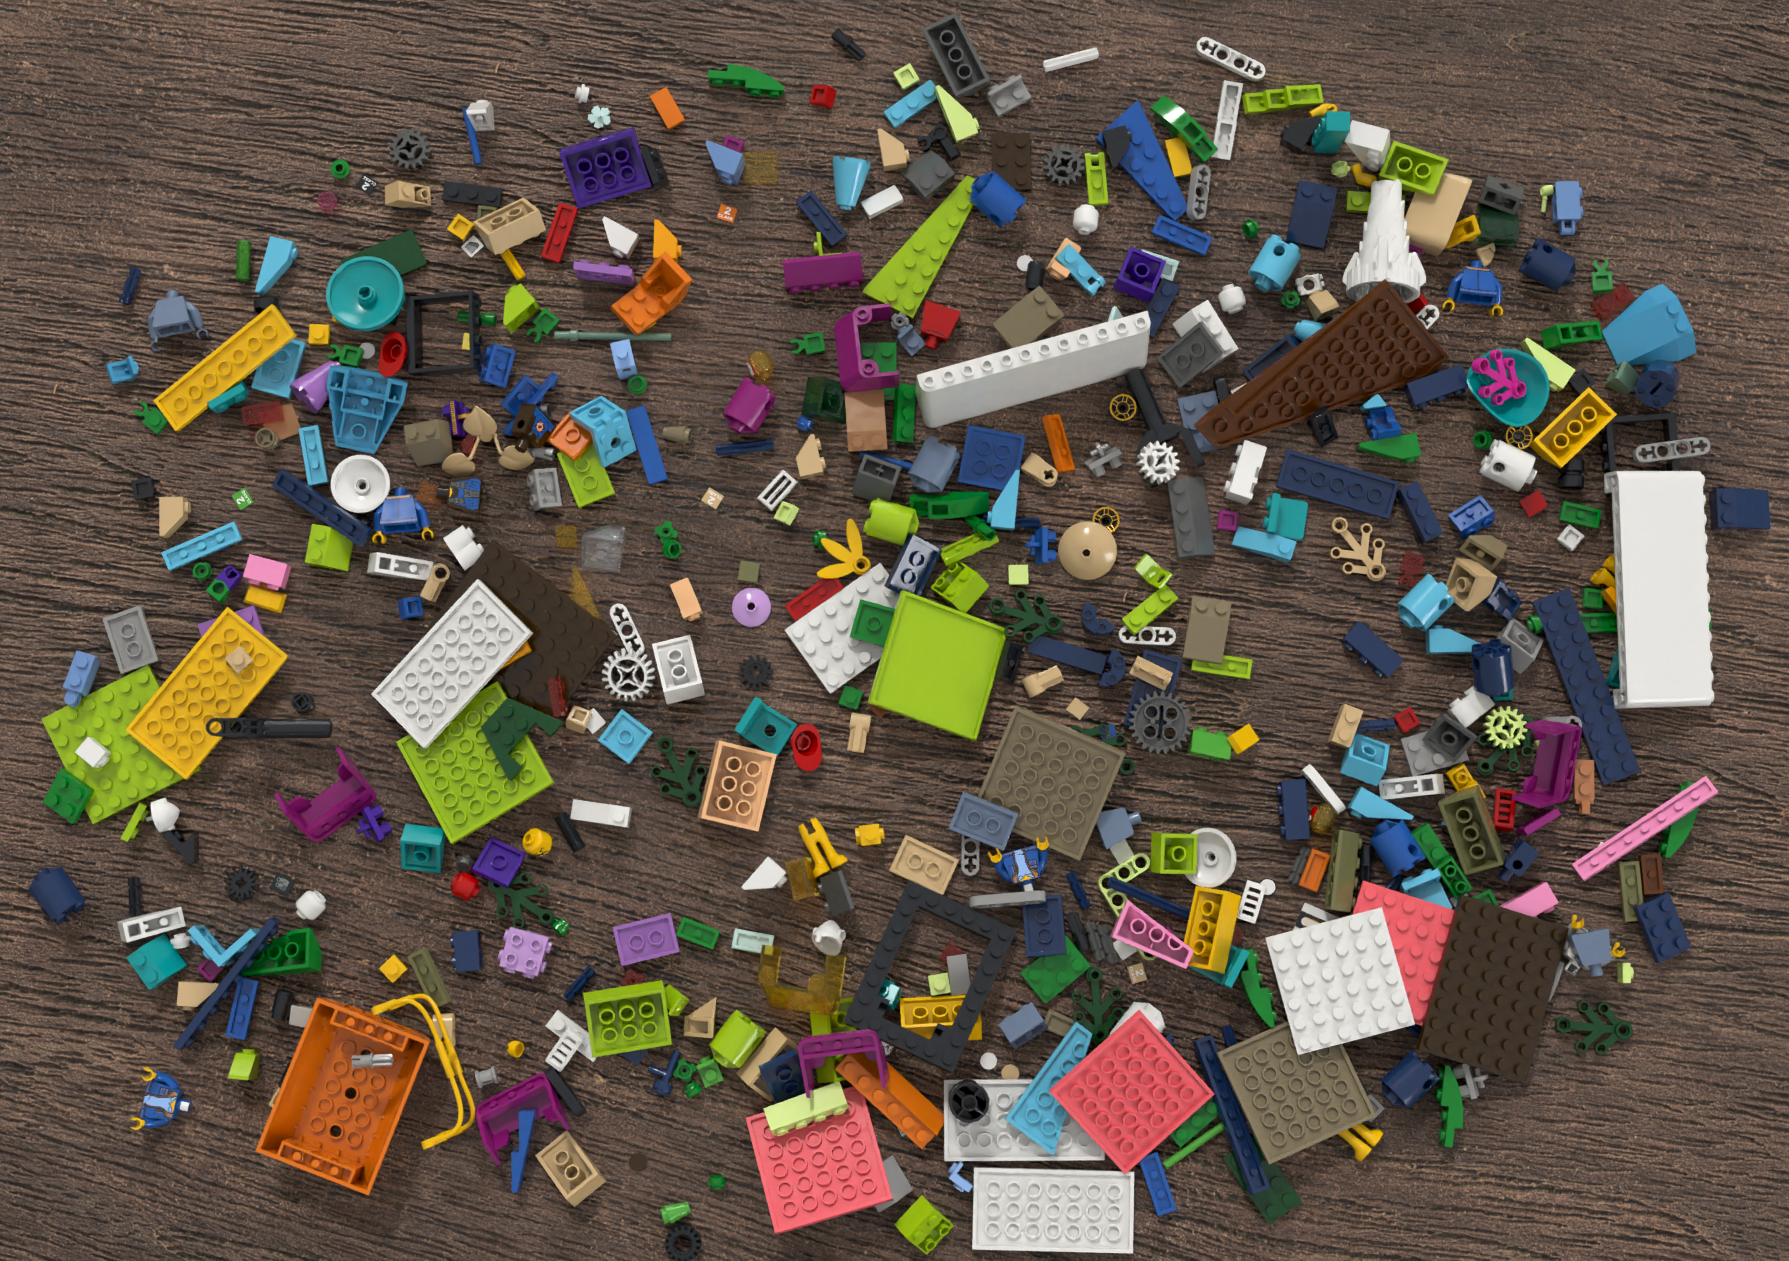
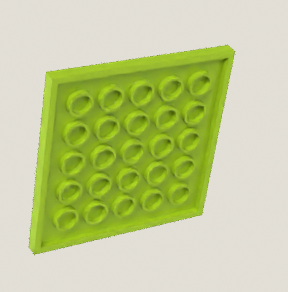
M146 665L89 694L87 698H82L77 707L73 708L68 705L41 719L65 769L94 789L85 807L92 824H97L185 779L125 731L161 687L150 665ZM87 737L96 739L111 752L109 761L103 767H92L75 753ZM199 766L194 773L202 770Z
M498 681L480 691L427 749L423 748L410 734L396 742L451 844L458 842L555 783L528 734L510 753L523 767L522 771L512 781L507 778L481 729V726L508 698Z

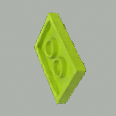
M594 443L588 447L576 462L562 452L557 453L579 508L615 494L606 469L599 463Z

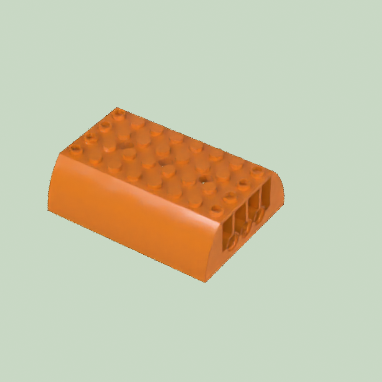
M317 998L255 1151L369 1195L431 1040L416 1030L377 1015L373 1016L372 1013L349 1004L326 998ZM364 1050H369L374 1055L392 1054L394 1063L392 1066L374 1067V1069L370 1067L353 1068L352 1060L354 1059H352V1056L361 1055ZM349 1087L354 1088L357 1092L354 1099H350L346 1095ZM334 1125L341 1128V1135L338 1137L333 1136L331 1133Z

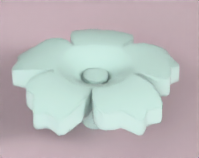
M598 105L593 106L592 114L588 115V120L597 129L603 128L604 125L608 126L611 123L610 116H608L610 114L608 108L602 107L600 110Z

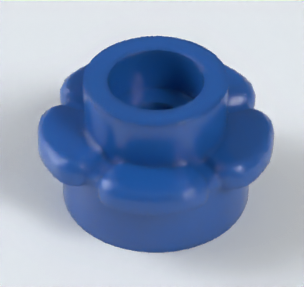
M799 416L798 421H795L798 424L797 427L801 430L808 432L809 429H813L814 421L809 418Z

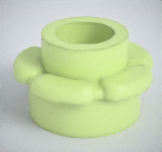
M1338 161L1332 164L1331 172L1336 177H1344L1347 175V171H1350L1346 161Z

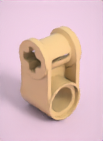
M1031 453L1020 467L1022 472L1045 487H1051L1057 481V470L1035 453ZM1051 473L1052 479L1049 478L1048 480H1046L1045 474L1049 475Z
M454 1013L441 1014L449 1039L451 1038L452 1044L455 1047ZM434 1014L432 1021L440 1040L443 1041L444 1038L437 1017Z

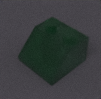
M1477 204L1476 220L1481 234L1474 242L1513 246L1518 241L1520 221L1517 211L1515 215L1485 204Z
M808 377L801 415L814 420L845 424L846 391L841 388L840 382L826 377Z

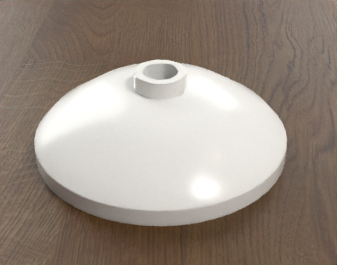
M354 455L346 458L335 468L331 478L333 497L341 507L353 513H367L377 509L383 504L390 490V477L386 468L377 459L367 455ZM365 483L366 488L361 490L360 485Z
M1201 828L1193 831L1191 834H1198L1196 874H1185V876L1192 883L1201 887L1209 888L1223 884L1231 877L1236 866V851L1232 841L1226 834L1214 828ZM1212 854L1215 855L1214 861L1211 859Z

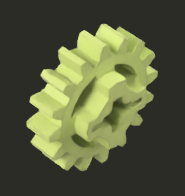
M1501 706L1497 708V711H1490L1492 716L1488 715L1485 717L1488 723L1483 724L1484 727H1487V730L1483 733L1489 734L1490 737H1488L1487 741L1493 740L1494 747L1500 744V749H1505L1506 745L1508 749H1511L1513 744L1518 746L1520 745L1519 740L1525 739L1522 733L1527 732V729L1523 728L1527 721H1521L1524 715H1517V709L1510 711V706L1505 707V709ZM1496 719L1497 723L1495 727H1493L1494 721ZM1502 726H1508V729L1503 730ZM1515 729H1517V733L1514 737L1513 733Z

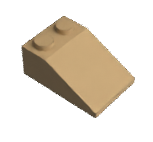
M568 1131L562 1133L535 1155L565 1199L574 1207L606 1182L600 1171Z

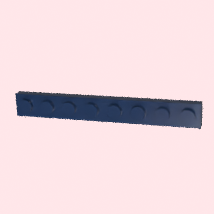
M277 917L269 918L173 1045L175 1048L182 1050L189 1048L196 1040L194 1036L207 1026L206 1020L209 1016L212 1017L220 1008L218 1004L221 1000L225 1001L232 992L230 991L231 987L234 984L237 985L244 976L242 975L243 971L246 968L249 969L254 964L256 954L258 952L261 953L268 945L266 941L269 937L275 936L279 931L278 925L281 921Z
M1210 1035L1193 1041V1046L1209 1088L1214 1093L1213 1099L1249 1194L1252 1195L1270 1188L1236 1096L1216 1055L1219 1051L1213 1036Z

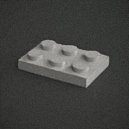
M139 605L102 618L121 674L160 662L142 606Z
M1427 731L1400 739L1411 777L1469 760L1465 751L1455 763L1422 740Z

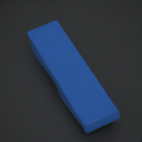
M521 1109L519 1111V1149H514L511 1152L512 1193H517L521 1188L538 1109Z

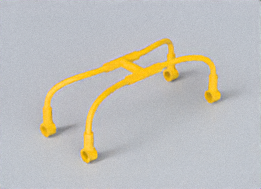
M410 994L400 999H392L374 1006L371 1010L374 1016L387 1010L397 1009L408 1003L412 1004L425 1017L435 1039L436 1049L456 1097L458 1121L453 1129L422 1141L421 1145L424 1150L463 1133L473 1124L476 1113L472 1096L462 1074V1067L451 1038L449 1039L436 1003L426 994ZM415 999H425L432 1006L444 1038L443 1042L440 1040L429 1014ZM455 1075L459 1078L470 1107V1119L463 1126H461L463 1121V1105L454 1078Z

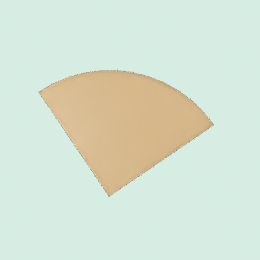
M1494 243L1475 250L1478 260L1482 262V268H1485L1494 257Z

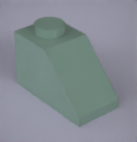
M1623 360L1612 369L1605 386L1627 395L1631 391H1635L1639 374L1628 362Z

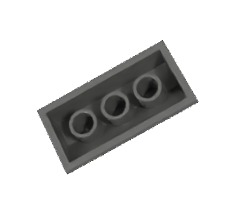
M957 13L921 29L955 98L974 95L990 86V78Z
M1204 478L1169 480L1165 483L1176 560L1215 555Z

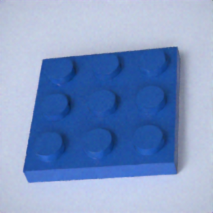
M968 425L957 483L1003 491L1015 470L1020 469L1026 436Z

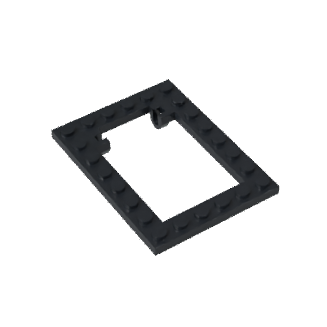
M908 880L842 1023L857 1030L871 1029L877 1033L882 1042L953 1074L1017 930ZM918 908L990 941L951 1029L937 1023L930 1040L884 1019L883 1016L890 1000L878 995Z

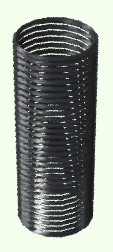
M564 812L555 817L554 820L571 847L572 852L575 853L584 848L586 844L578 834L567 812Z

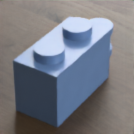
M1557 181L1552 185L1553 224L1559 225V235H1574L1575 224L1583 216V207L1580 206L1582 188L1579 187V181Z
M77 650L63 688L67 691L64 701L73 708L79 705L82 697L87 698L101 663L96 656Z

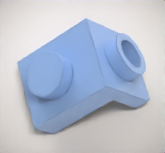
M954 1162L948 1170L950 1173L948 1177L954 1182L953 1186L962 1193L964 1190L969 1193L973 1184L958 1174L963 1166V1162Z

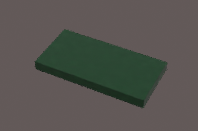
M412 229L341 260L342 264L351 259L363 256L381 258L393 265L401 277L428 265Z

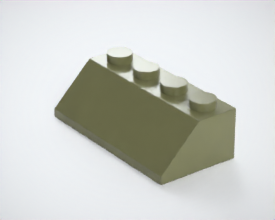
M1479 785L1459 790L1438 802L1465 875L1504 864L1506 856Z
M1335 830L1332 832L1331 856L1329 859L1324 903L1325 910L1351 912V909L1355 907L1353 889L1357 888L1358 881L1357 877H1355V870L1359 869L1360 858H1357V852L1361 849L1362 838H1359L1360 833L1345 830Z

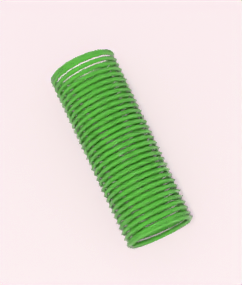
M239 240L237 241L235 278L237 281H250L251 242Z

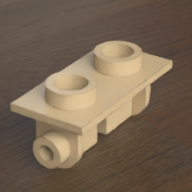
M1137 656L1129 674L1164 691L1173 674Z

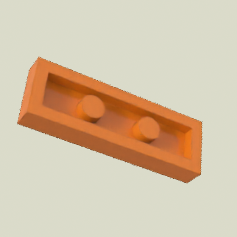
M1060 414L1042 417L1057 473L1075 470Z

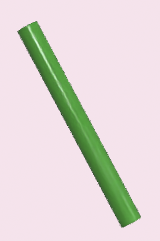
M1219 1123L1162 1162L1166 1169L1225 1130L1223 1123Z

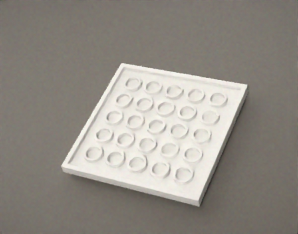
M1382 907L1265 938L1297 1055L1415 1025Z

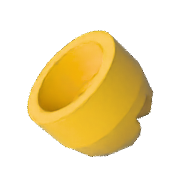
M519 1041L508 1043V1054L519 1058L523 1054L524 1044Z

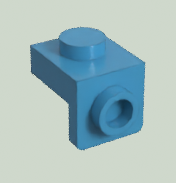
M128 356L126 360L107 364L106 370L111 384L134 380L139 372L137 362L133 361L132 356Z

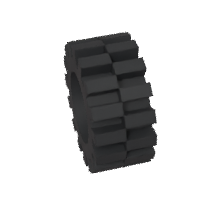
M681 1224L669 1231L664 1242L665 1251L670 1259L673 1258L674 1261H691L699 1253L702 1240L699 1232L693 1226ZM679 1236H686L690 1239L691 1246L687 1251H680L676 1248L675 1241Z

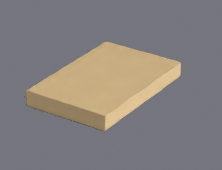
M905 835L889 871L943 895L959 859Z

